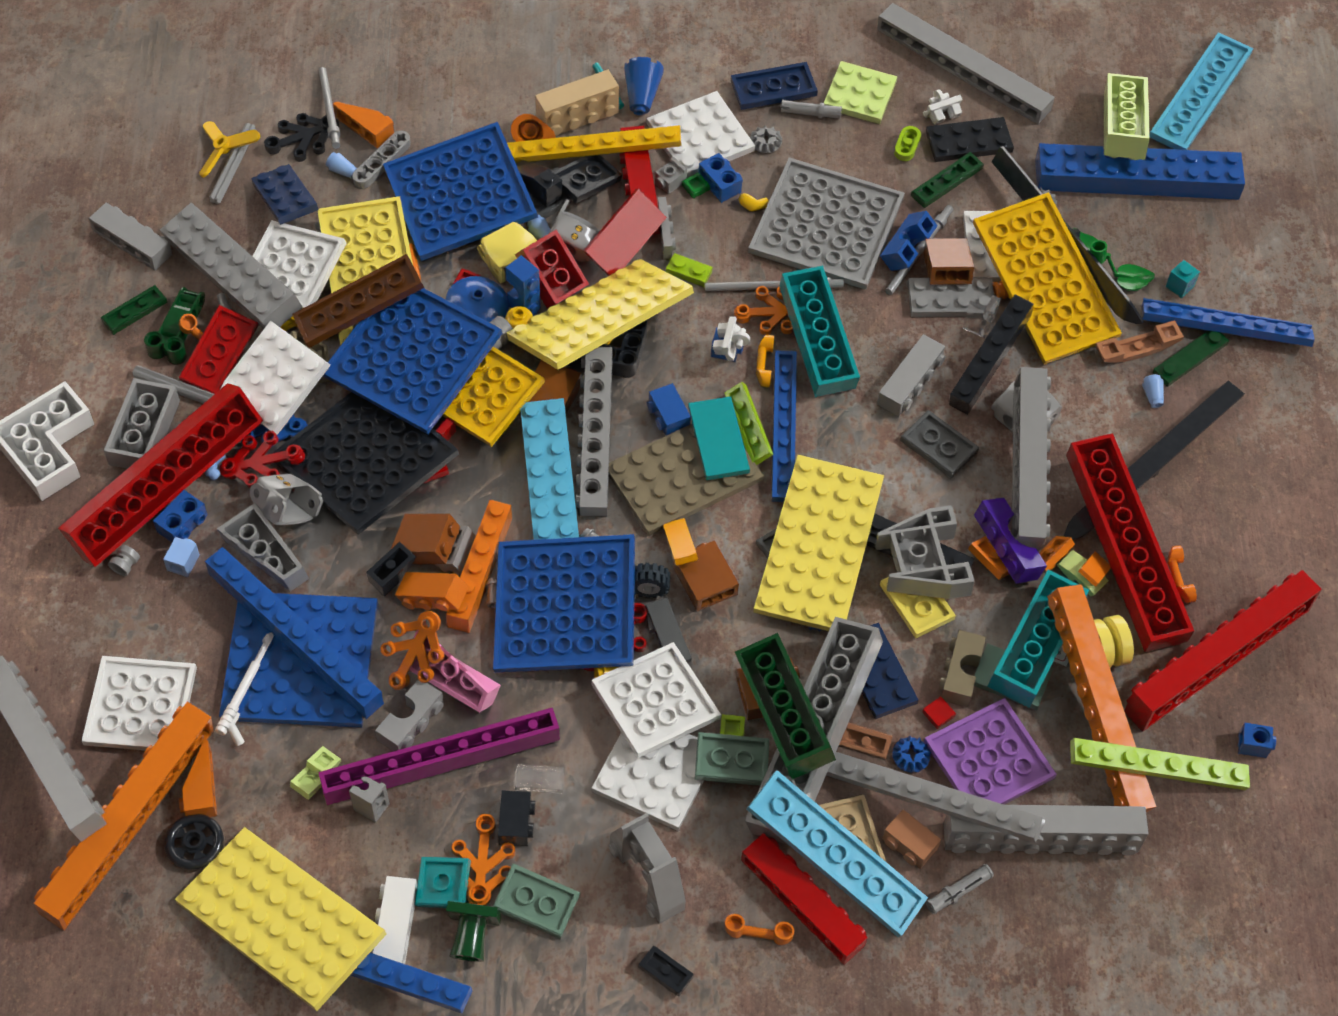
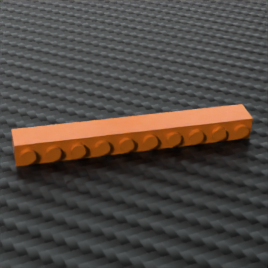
M1080 584L1057 588L1047 596L1048 604L1056 621V629L1060 633L1063 642V650L1067 655L1070 672L1074 676L1077 685V693L1084 706V714L1092 731L1093 741L1136 747L1083 586ZM1104 769L1107 776V784L1111 788L1114 798V806H1141L1146 808V813L1156 807L1146 775Z

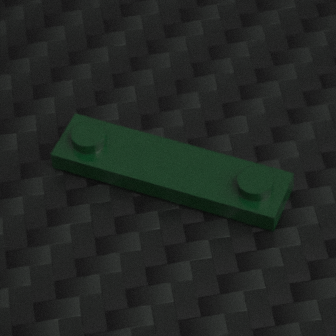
M969 152L911 191V197L923 208H926L982 170L984 163Z
M1207 331L1154 368L1153 374L1160 375L1164 384L1168 387L1228 345L1229 340L1221 332Z

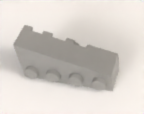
M255 503L217 528L226 543L290 592L309 579L303 566Z

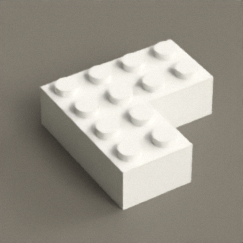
M66 381L0 420V450L41 501L80 478L75 462L61 445L94 425L91 413Z

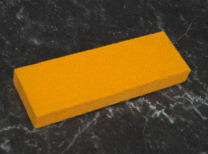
M685 518L664 524V531L675 565L678 566L697 561V553Z

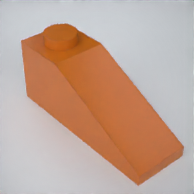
M341 102L333 103L335 117L377 149L394 134V123L389 116H385L381 112Z
M208 740L203 741L182 788L183 798H179L180 812H184L186 816L203 814L209 817L217 816L212 750Z

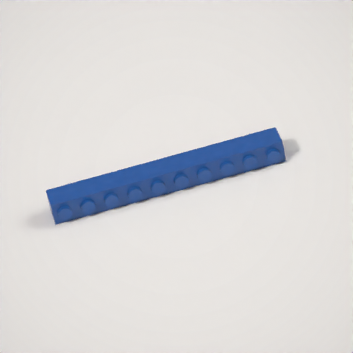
M220 548L205 561L209 575L365 719L369 718L384 704L381 690L226 549Z

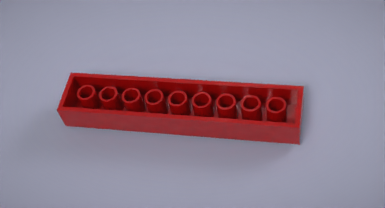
M227 383L58 529L83 561L96 567L262 423L263 419L239 386Z
M1111 433L1072 442L1066 457L1144 652L1188 642L1194 633V628L1114 434Z
M1303 570L1296 575L1291 573L1284 579L1282 585L1279 587L1274 585L1269 589L1264 598H1256L1250 604V608L1239 610L1234 615L1233 620L1230 622L1226 620L1221 623L1215 633H1207L1197 646L1191 645L1183 652V656L1172 658L1166 664L1165 669L1162 671L1157 669L1144 684L1142 682L1136 684L1131 690L1132 695L1126 700L1127 705L1124 712L1144 732L1309 612L1322 589Z

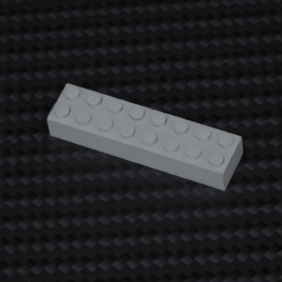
M193 203L187 205L160 229L164 237L169 240L170 245L254 321L258 322L263 329L270 321L281 327L293 316V313L303 307L296 295Z
M1021 367L1014 382L1012 511L1014 516L1012 517V536L1023 545L1036 548L1039 552L1041 546L1045 545L1046 538L1050 536V524H1046L1047 516L1050 515V503L1047 502V495L1050 494V481H1047V473H1050L1051 462L1047 460V452H1050L1051 440L1047 439V431H1050L1051 419L1047 418V411H1050L1051 398L1047 397V390L1051 388V377H1047L1048 369Z
M1006 805L1044 817L1045 824L1036 843L947 814L943 822L945 850H952L954 853H963L966 850H971L978 853L1000 851L1004 854H1010L1015 851H1025L1027 854L1048 851L1050 854L1073 852L1074 854L1082 855L1088 852H1097L1100 855H1108L1112 852H1122L1123 855H1133L1139 852L1149 834L1146 808L1141 806Z

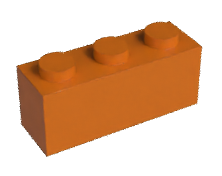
M406 572L395 596L408 609L459 610L469 586L457 574Z

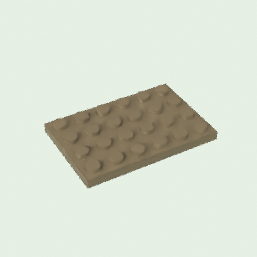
M692 424L609 463L610 479L648 536L664 529L663 525L668 522L687 518L764 479V475L754 462L752 463L746 451L750 467L749 474L706 480Z

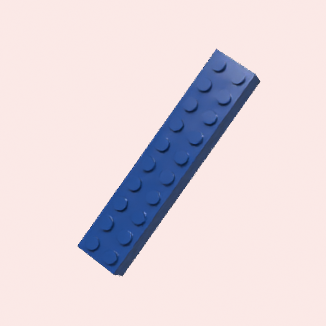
M1039 143L1035 158L1038 189L1041 187L1045 191L1239 200L1245 186L1241 152L1147 148L1145 160H1131L1124 157L1112 158L1104 155V146Z

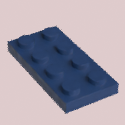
M807 62L731 75L730 80L741 110L782 103V100L793 101L815 97L818 93Z
M290 164L279 166L277 169L260 173L251 178L253 186L280 225L319 210L316 201Z
M879 622L870 626L879 628L883 643L862 690V694L875 719L918 704V698Z

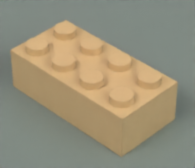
M608 69L535 95L536 117L547 124L554 131L555 136L575 130L586 124L594 123L600 119L611 117L619 113V85Z

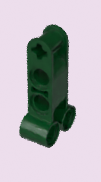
M186 287L180 289L159 331L149 332L144 337V343L150 358L161 359L167 356L168 361L174 365L185 362L187 354L184 342L188 334L180 330L179 320L184 314H192L197 319L205 302L204 292L189 291Z

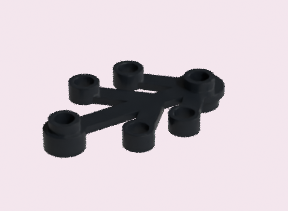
M300 113L296 117L297 124L289 123L287 120L279 121L278 130L280 133L286 134L291 131L296 134L282 139L276 136L267 137L264 140L265 150L269 154L275 155L279 153L282 147L301 141L298 148L294 150V158L296 161L302 162L307 158L306 150L313 136L320 133L318 140L312 144L315 154H323L325 152V142L328 138L327 129L329 126L327 115L319 119L308 116L306 113ZM336 119V124L339 127V121ZM308 124L314 125V127L308 128L305 126H307Z

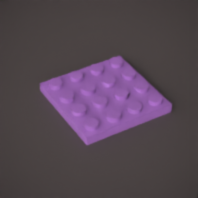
M1005 698L924 739V743L927 744L929 751L954 789L1003 805L1055 779L1057 775Z

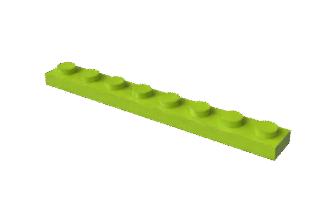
M1073 738L1070 741L1071 764L1240 790L1250 788L1249 765L1079 738Z

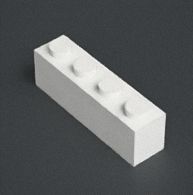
M387 876L386 883L381 884L379 898L383 900L381 908L376 910L375 923H378L387 935L374 948L373 954L405 964L415 910L416 879Z

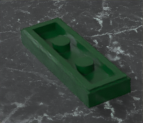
M154 285L103 315L101 320L110 332L115 335L168 303L163 293Z

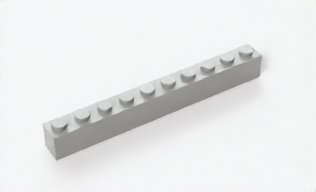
M892 3L879 16L877 30L1033 122L1039 124L1052 110L1054 96L904 10L902 7Z
M0 656V711L70 831L82 842L107 824L102 816L105 811L97 800L95 802L92 800L95 794L87 784L83 785L82 782L85 781L84 776L78 768H73V765L76 763L68 752L64 753L63 750L66 746L58 736L55 738L54 734L57 731L49 721L46 722L44 720L47 718V715L40 705H35L38 700L31 690H26L29 687L28 683L21 675L18 677L17 674L20 670L13 661L8 662L3 656Z

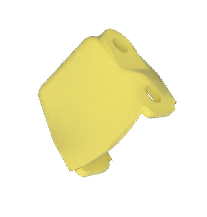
M512 222L482 238L481 244L477 246V249L491 273L501 284L506 281L503 268H506V266L517 259L514 254L537 240L520 224Z

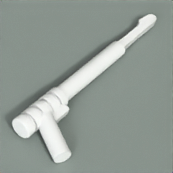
M268 633L263 638V644L255 660L251 662L230 704L227 705L215 728V732L222 736H225L228 730L236 746L245 742L235 725L240 716L238 707L260 667V662L273 639V633Z

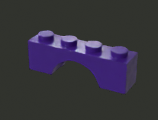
M1005 498L982 500L974 513V517L1015 583L1038 580L1047 565L1036 548L1023 545L1010 533L1008 524L1014 513Z

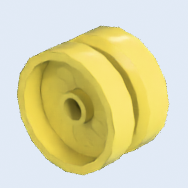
M1120 615L1105 617L1103 621L1095 619L1094 622L1109 667L1111 668L1112 665L1118 667L1130 664L1133 660L1134 645L1131 631L1124 618Z

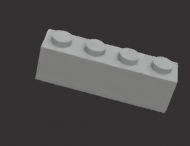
M106 202L89 217L92 230L155 271L172 255L170 242L166 237L157 235L150 227L138 223L134 217L127 216L116 206L113 207Z
M923 334L880 390L877 405L898 417L904 410L907 411L913 402V397L920 395L925 381L929 382L933 377L936 366L940 367L946 357L943 355L945 346Z

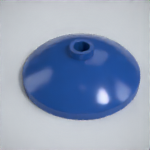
M470 276L458 280L449 288L445 299L487 322L492 321L497 316L505 319L509 309L508 298L504 289L495 281L481 276Z

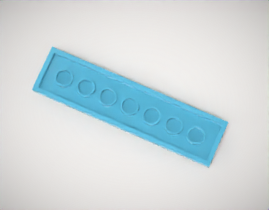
M1218 32L1150 131L1149 137L1173 149L1188 150L1252 54L1254 48Z
M564 398L526 402L521 408V419L534 540L579 537Z
M778 770L772 774L746 810L897 937L903 935L928 899L925 894Z

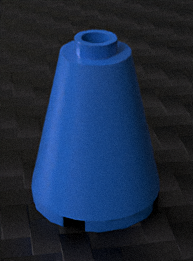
M634 57L629 59V63H625L624 72L630 110L635 115L642 116L650 111L664 73V67L659 61L657 63L651 62V58Z

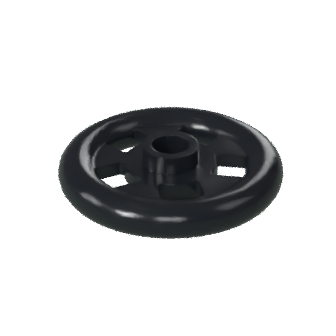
M207 815L184 816L174 822L167 831L164 842L165 852L170 861L180 868L188 870L206 867L221 852L224 835L220 825ZM190 824L195 825V830L185 833L184 827ZM206 827L213 833L207 838L202 832ZM182 838V847L175 848V839ZM193 840L199 841L197 845H190ZM206 844L212 846V848L205 855L201 851H203L206 847ZM185 852L195 854L193 860L183 858Z

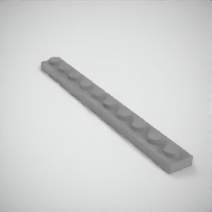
M839 752L835 753L836 760L831 762L826 776L1036 843L1045 824L1044 817Z

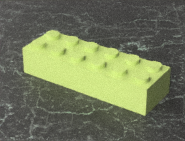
M1108 73L1104 91V155L1112 158L1124 157L1131 160H1145L1149 143L1148 77Z

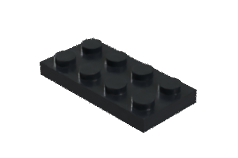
M1004 117L926 127V135L935 162L957 160L969 152L976 157L996 155L1001 146H1004L1009 153H1012L1014 150Z

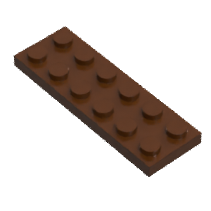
M405 254L292 315L308 348H311L423 289L424 286L409 256Z

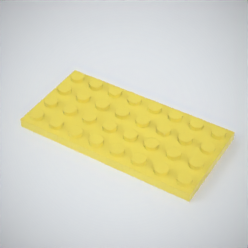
M400 196L320 208L318 210L321 233L344 238L347 243L329 277L331 293L405 254L409 256L412 262ZM358 323L338 333L340 346Z
M642 259L635 260L627 267L617 270L614 274L601 279L590 287L584 288L581 292L566 298L565 301L550 307L547 311L533 316L528 324L515 326L514 329L507 332V337L509 341L559 370L694 293L693 286Z
M797 455L755 602L754 613L826 631L830 630L835 617L847 620L884 475Z
M245 827L175 898L178 905L316 1011L321 1008L365 957L387 935L383 928Z

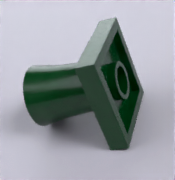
M448 901L446 911L450 919L459 920L454 944L449 956L463 961L484 962L486 924L500 926L501 914L498 907Z

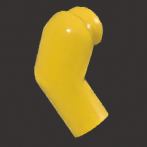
M746 193L741 194L738 198L740 205L751 212L764 209L769 203L767 198L757 200Z

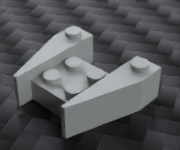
M952 505L929 508L878 532L875 548L876 550L890 548L897 573L889 574L887 591L945 599L971 596L975 581L969 562L946 565L939 542L941 540L954 539L957 522Z
M648 813L610 834V844H608L612 855L615 858L618 856L622 863L632 858L636 864L640 863L643 868L642 874L648 883L647 905L645 907L650 917H655L660 924L684 911L686 900L677 859L675 857L672 858L650 824Z

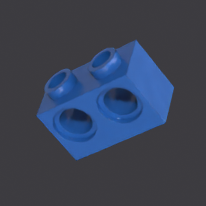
M720 153L699 163L698 172L709 183L711 192L721 203L741 193L742 176L740 173L735 172L730 162L724 159Z
M183 490L153 520L157 533L173 542L175 537L180 539L188 538L191 532L205 521L208 514L203 502Z

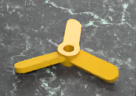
M205 122L203 129L212 140L215 149L202 167L199 175L202 178L206 177L222 154L228 153L233 148L257 142L260 139V133L253 129L227 137L222 134L214 122Z

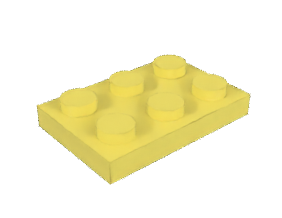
M889 577L881 580V588L915 639L955 620L956 615L944 598L887 591Z

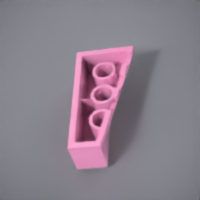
M426 638L424 646L428 657L431 648L428 638ZM440 645L441 650L444 652V659L436 664L429 661L430 668L434 672V677L429 683L479 713L493 705L501 685L454 658ZM434 652V657L438 659V654ZM416 657L409 671L417 675L420 666ZM424 671L423 675L428 679V674Z

